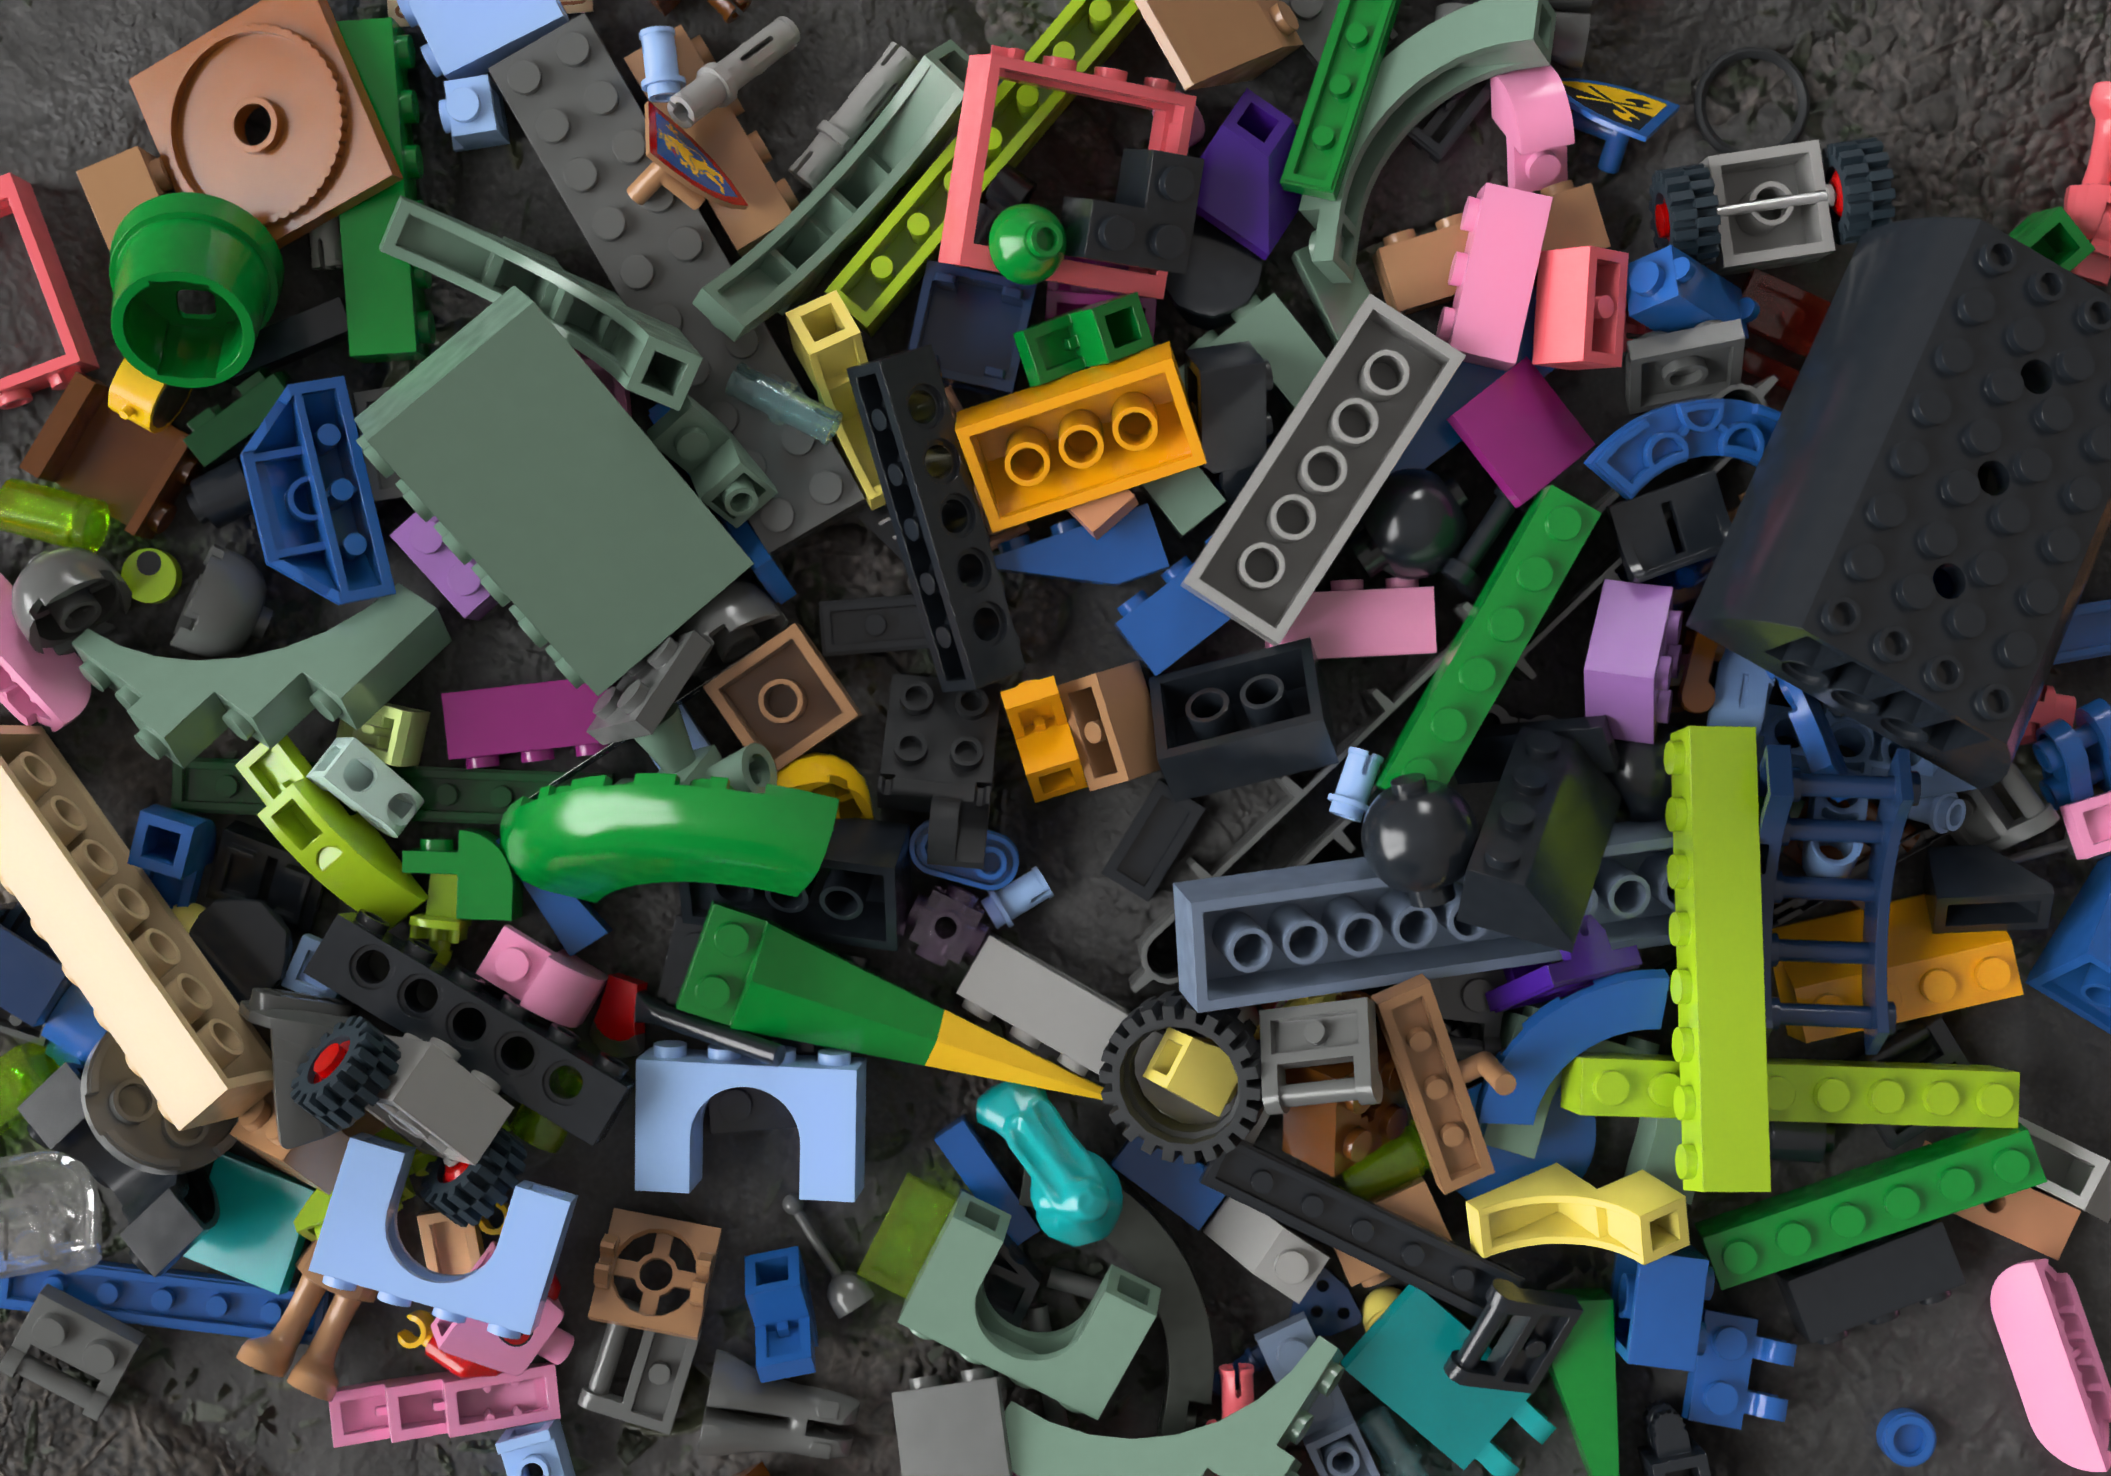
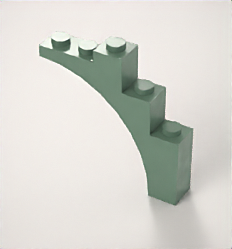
M950 39L925 54L874 123L824 180L761 242L729 269L701 288L692 304L710 320L713 326L723 331L733 342L740 339L778 312L783 316L786 312L809 298L840 253L870 232L899 189L928 169L959 125L969 55Z
M400 195L379 245L381 252L432 273L492 303L515 285L535 302L573 348L605 369L626 390L680 411L703 357L677 327L627 307L616 292L564 271L558 261L552 256L505 236L500 238Z
M397 583L395 585V595L378 598L363 611L326 632L284 648L240 658L188 660L158 657L120 646L89 628L71 644L84 662L79 667L82 675L98 690L103 692L109 687L116 692L115 697L127 709L128 714L139 729V732L134 737L140 746L155 759L160 760L165 755L184 769L227 728H230L238 737L245 741L252 736L271 750L315 708L328 720L335 721L339 717L358 730L452 640L438 609L408 588Z
M1319 1336L1293 1370L1258 1400L1218 1422L1176 1435L1138 1439L1090 1435L1049 1422L1011 1401L1004 1413L1012 1472L1018 1476H1214L1215 1474L1218 1476H1299L1296 1473L1302 1464L1295 1457L1284 1451L1289 1442L1297 1445L1307 1433L1314 1420V1416L1309 1413V1410L1320 1393L1328 1397L1337 1386L1345 1370L1344 1367L1339 1365L1344 1356L1339 1348Z

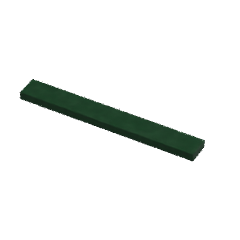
M196 757L184 769L173 761L171 808L194 813L257 815L266 805L235 765L241 759ZM308 761L312 768L317 763ZM387 765L424 799L423 805L411 821L501 824L502 815L512 803L522 796L531 797L540 791L541 787L548 786L567 773L566 771L467 769L463 767L438 766L397 767ZM579 772L559 786H571L573 779L607 775L613 779L612 785H615V773ZM337 798L350 816L358 813Z

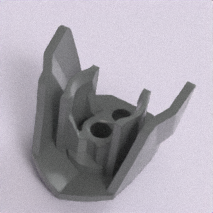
M256 987L252 989L250 1000H241L239 1006L240 1014L248 1022L253 1023L255 1029L272 1051L273 1089L271 1092L274 1093L278 1141L285 1149L296 1148L324 1139L336 1132L351 1127L356 1121L353 1117L349 1126L345 1128L339 1126L337 1130H332L296 1104L291 1098L290 1093L294 1090L291 1088L292 1080L300 1076L296 1072L300 1063H307L309 1057L306 1054L312 1047L315 1049L321 1044L320 1038L326 1032L331 1035L334 1026L342 1021L345 1024L349 1017L355 1016L358 1018L361 1016L383 1034L403 1037L405 1033L366 1010L353 1009L354 1003L327 996Z

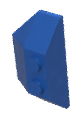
M344 376L288 384L240 454L266 565L337 605L396 594L362 448L356 442L359 436Z

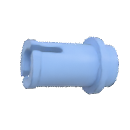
M651 26L640 30L639 33L646 76L641 81V89L644 92H648V100L651 102H669L674 94L686 86L685 77L679 75L674 38L676 35L675 29L670 26Z
M1349 747L1348 756L1335 794L1329 793L1327 797L1331 801L1330 813L1355 822L1362 821L1364 813L1370 807L1367 803L1380 764L1384 760L1382 756L1375 753L1369 755L1367 750Z
M1956 793L1920 798L1919 804L1911 807L1907 819L1928 824L1932 831L1940 834L1956 831L1965 819L1966 805L1962 799L1958 798Z
M1037 866L1031 868V871L996 892L994 890H987L989 896L980 902L997 929L1005 924L1010 928L1014 926L1013 919L1046 899L1054 897V894Z

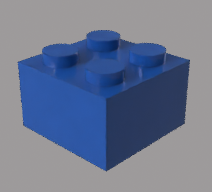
M1691 1244L1647 1265H1642L1632 1258L1615 1252L1610 1297L1614 1300L1615 1350L1627 1364L1695 1372L1697 1356H1703L1707 1346V1326L1705 1322H1701L1704 1300L1711 1299L1715 1283L1714 1269L1709 1266V1259Z

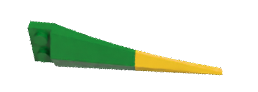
M714 900L712 901L678 996L676 1009L728 1025L731 1029L1103 1100L1101 1092L1104 1087L907 991L766 917Z

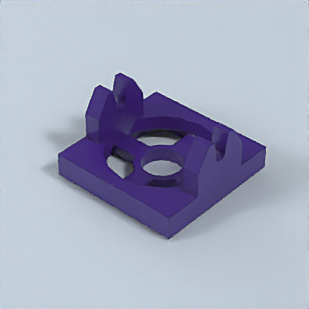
M1591 914L1586 915L1583 918L1573 952L1560 950L1562 962L1553 964L1552 962L1503 969L1507 983L1485 993L1490 1012L1495 1011V1013L1538 1004L1554 1000L1558 996L1560 998L1568 997L1579 990L1594 985L1593 980L1638 969L1640 968L1639 965L1643 963L1637 945L1612 950L1606 930Z

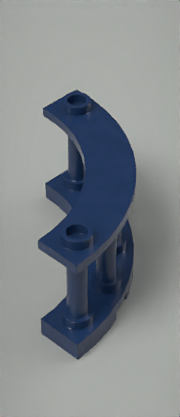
M1767 744L1758 772V796L1764 797L1761 818H1759L1766 1042L1771 1032L1778 1031L1780 1025L1864 1028L1865 1054L1877 1055L1888 1035H1893L1896 1029V1006L1893 1001H1888L1887 945L1890 902L1896 860L1904 826L1911 807L1917 806L1920 801V774L1918 771H1911L1909 749L1897 748L1887 776L1802 773L1800 767H1792L1791 745ZM1801 796L1880 799L1876 821L1790 818L1789 814L1792 802H1799ZM1790 841L1872 843L1867 879L1783 876L1782 871L1778 870L1781 846H1788ZM1783 899L1865 902L1863 942L1779 939L1777 933H1772L1774 904H1781ZM1779 961L1862 964L1863 1006L1781 1003L1779 997L1771 996V967H1777Z

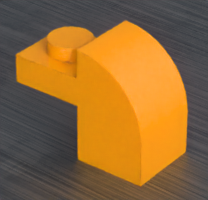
M1054 675L1040 680H1027L1014 688L1000 692L1035 803L1088 787Z

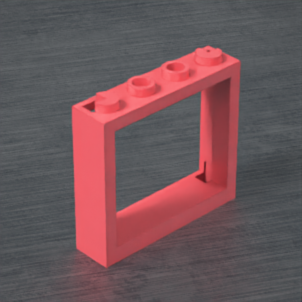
M991 45L990 54L969 55L938 262L1000 273L992 261L989 246L974 244L999 79L1153 110L1154 115L1148 150H1158L1185 156L1188 153L1197 96L1175 92L1176 83L1169 82L1166 79L1145 77L1144 85L1127 82L1128 72L1119 69L1094 67L1093 75L1077 72V61L1067 58L1043 56L1042 64L1025 61L1026 51L1019 48ZM1064 259L1058 270L1045 281L1121 294L1138 292L1140 297L1163 300L1168 272L1129 266L1128 270Z
M10 172L0 176V218L12 213L14 214L66 354L1 378L0 409L2 410L26 405L33 401L31 393L50 386L52 390L66 389L75 372L85 374L100 368L32 185Z

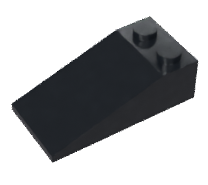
M856 817L835 819L833 832L819 871L798 897L734 885L678 882L682 921L686 924L704 926L712 901L714 900L766 917L808 940L898 951L912 909L911 856L909 853L910 824Z

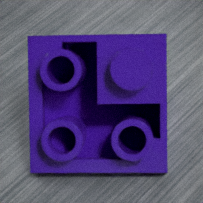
M1247 88L1200 157L1205 160L1196 213L1265 261L1300 207L1302 194L1285 191L1280 184L1297 129L1291 118Z

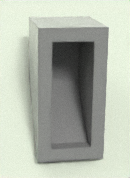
M2019 1117L2018 1122L2025 1126L2030 1133L2047 1180L2046 1183L2036 1187L2108 1223L2111 1218V1161Z
M1226 1195L1203 1228V1232L1252 1274L1300 1304L1330 1259L1324 1246L1309 1235Z

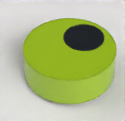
M144 548L135 551L126 559L122 567L121 577L131 590L132 598L143 603L160 604L173 598L179 591L182 583V570L178 561L170 553L159 549Z

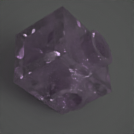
M949 883L946 890L936 885L930 897L919 893L905 922L915 927L909 940L919 944L915 953L943 967L946 966L948 960L959 964L965 952L975 957L989 928L980 923L985 909L976 905L979 897L953 883ZM941 917L952 918L957 925L956 933L950 937L939 935L935 927L936 921Z

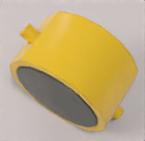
M124 358L109 388L108 407L119 414L121 418L128 419L155 434L162 432L179 415L193 388L176 387L156 381L141 373Z

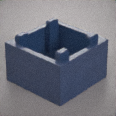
M927 260L908 350L931 344L936 361L941 368L942 382L945 386L999 398L1015 393L1022 361L1013 333L1030 327L1037 297V284L1021 285L1008 280L1004 276Z
M18 901L17 903L0 904V1007L30 1026L36 1027L47 1022L52 1011L72 985V982L65 976L62 970V962L48 942L39 937L33 930L31 918L21 903Z

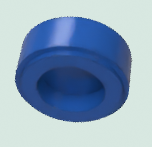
M1904 1407L1893 1409L1882 1417L1877 1426L1876 1438L1879 1448L1889 1459L1898 1465L1914 1467L1923 1464L1931 1457L1935 1450L1937 1436L1933 1425L1914 1409Z

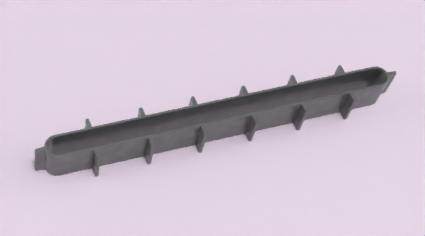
M1772 375L1751 386L1746 384L1730 385L1707 398L1741 400L1767 406L1764 396L1778 379ZM1712 456L1692 476L1708 470H1715V473H1717L1732 458ZM1609 487L1590 506L1602 513L1620 494ZM1665 502L1661 506L1667 521L1672 516L1669 503ZM1618 547L1541 619L1510 674L1515 681L1533 680L1537 676L1523 657L1592 591L1596 590L1601 595L1604 579L1622 581L1614 571L1623 563ZM1465 602L1453 605L1449 611L1462 626L1473 606ZM1457 633L1388 698L1377 688L1365 689L1361 693L1374 712L1336 747L1339 763L1348 755L1350 746L1357 747L1438 669ZM1339 763L1313 769L1298 784L1293 782L1287 775L1274 778L1286 793L1282 800L1207 871L1191 857L1186 860V863L1199 879L1220 877ZM1373 785L1367 805L1383 790ZM1336 815L1281 868L1306 865L1330 841H1333L1338 847L1349 853L1354 851L1356 848L1342 831L1352 820ZM1174 903L1150 924L1140 937L1138 952L1141 964L1128 978L1130 987L1135 993L1153 979L1168 985L1179 983L1178 966L1173 969L1162 970L1155 968L1147 961V952L1150 944L1175 920Z

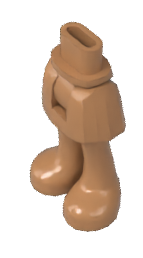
M315 1240L304 1250L295 1264L302 1273V1276L278 1324L267 1336L248 1339L241 1346L236 1358L244 1364L268 1375L279 1378L285 1377L294 1361L300 1341L326 1290L335 1294L307 1351L292 1369L287 1383L313 1397L332 1402L339 1385V1379L334 1369L338 1349L362 1302L374 1303L378 1291L357 1285L355 1291H345L325 1285L322 1282L324 1275L308 1271L318 1241Z

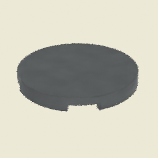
M107 1032L91 1050L81 1077L80 1090L83 1112L92 1133L99 1143L122 1163L151 1174H184L210 1164L237 1142V1139L229 1133L237 1124L239 1117L178 1131L176 1126L161 1114L157 1105L158 1100L144 1080L129 1068L125 1059L126 1054L110 1032Z

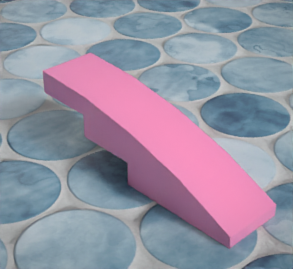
M552 1362L530 1364L524 1373L519 1376H512L502 1372L498 1376L459 1378L448 1371L338 1387L332 1402H329L334 1448L389 1438L392 1443L446 1433H448L450 1438L561 1418L556 1367Z

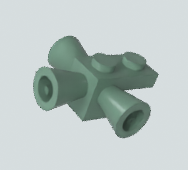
M677 703L671 705L653 734L634 738L660 766L661 769L658 773L677 774L681 778L679 785H690V782L694 779H711V776L729 778L730 786L735 790L752 793H765L766 784L777 785L775 762L770 752L759 743H751L724 759L715 744L693 750ZM622 778L615 785L634 782V778Z

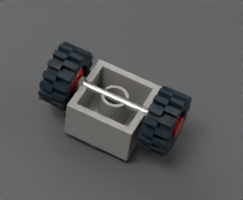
M1876 137L1827 144V147L1822 150V159L1818 139L1706 157L1699 164L1656 170L1655 174L1651 177L1652 185L1649 188L1652 201H1649V211L1652 212L1653 219L1650 220L1651 230H1654L1655 233L1653 238L1654 247L1660 250L1673 245L1720 276L1817 262L1836 251L1835 244L1857 243L1863 234L1877 227L1892 223L1890 217H1895V207L1892 204V199L1896 198L1895 188H1891L1890 181L1894 178L1893 170L1887 167L1890 158L1887 152H1883V143L1877 141Z
M353 1016L349 1017L345 1024L342 1021L336 1024L331 1035L326 1032L320 1038L321 1044L317 1049L312 1047L306 1054L309 1060L307 1063H300L296 1071L300 1076L293 1079L291 1088L294 1090L290 1095L296 1104L332 1130H337L339 1126L342 1128L349 1126L353 1117L359 1120L365 1115L366 1109L420 1152L437 1156L436 1161L428 1162L425 1171L429 1175L421 1180V1186L424 1188L420 1191L421 1196L427 1203L460 1227H467L468 1223L472 1226L479 1224L481 1216L487 1219L494 1214L493 1206L496 1203L502 1206L508 1198L505 1196V1193L508 1189L514 1190L515 1186L518 1185L519 1180L515 1176L524 1173L526 1164L522 1161L527 1158V1151L523 1149L525 1147L523 1143L502 1127L514 1107L498 1095L501 1086L496 1081L480 1071L472 1070L470 1073L457 1062L461 1055L456 1049L435 1037H432L427 1042L410 1033H405L403 1037L386 1035L363 1017L359 1016L356 1018Z

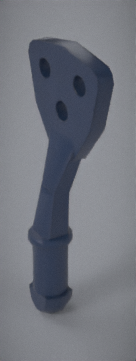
M1324 1266L1300 1304L1293 1301L1288 1317L1290 1318L1304 1311L1315 1336H1332L1359 1325L1362 1320V1313L1349 1287L1327 1266ZM1325 1280L1329 1285L1326 1289H1320L1317 1283ZM1314 1306H1320L1323 1312L1319 1315H1314L1311 1309ZM1340 1308H1347L1349 1314L1345 1317L1338 1314ZM1259 1345L1253 1348H1246L1244 1350L1245 1353L1232 1362L1233 1369L1235 1370V1387L1239 1385L1238 1363L1254 1365L1255 1372L1264 1370V1365L1267 1363ZM1216 1370L1214 1372L1212 1394L1221 1397L1220 1374Z

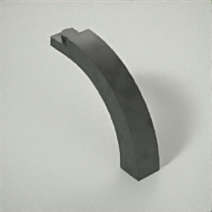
M1024 1168L1019 1205L1034 1208L1030 1198L1031 1178ZM1120 1180L1123 1194L1122 1212L1112 1232L1103 1239L1108 1241L1127 1259L1141 1279L1161 1288L1158 1311L1166 1337L1167 1367L1156 1437L1176 1435L1195 1429L1197 1406L1189 1405V1401L1211 1404L1214 1364L1209 1320L1196 1276L1175 1236L1155 1210L1131 1187Z

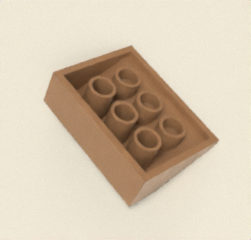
M1134 0L1185 91L1252 81L1304 45L1296 32L1299 28L1298 20L1291 8L1283 1Z

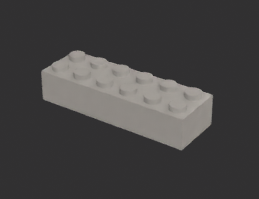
M1370 293L1361 304L1180 586L1271 645H1279L1466 355Z

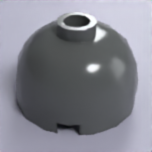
M214 543L203 562L204 565H207L203 575L200 574L199 578L195 579L176 624L173 633L175 636L170 642V646L207 658L227 657L238 652L251 636L261 640L273 614V609L264 606L267 586L262 573L250 560Z
M81 547L57 548L37 554L21 571L12 587V615L17 626L36 652L44 654L42 648H53L57 655H68L77 652L71 643L87 628L103 637H106L116 627L106 621L118 612L120 607L127 614L131 607L132 592L116 568L105 557Z
M737 578L674 631V636L696 631L711 644L692 673L694 678L697 675L701 682H706L739 661L741 657L748 654L759 644H765L787 628L788 621L777 603L762 586L747 579Z

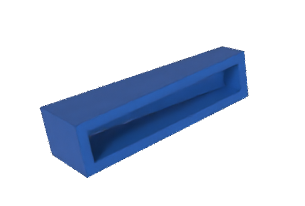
M522 881L570 957L613 931L588 901L541 890Z
M965 1114L936 1132L935 1142L974 1197L1012 1215L1007 1234L1017 1245L1040 1231V1225L1029 1208L1019 1205L1018 1192Z

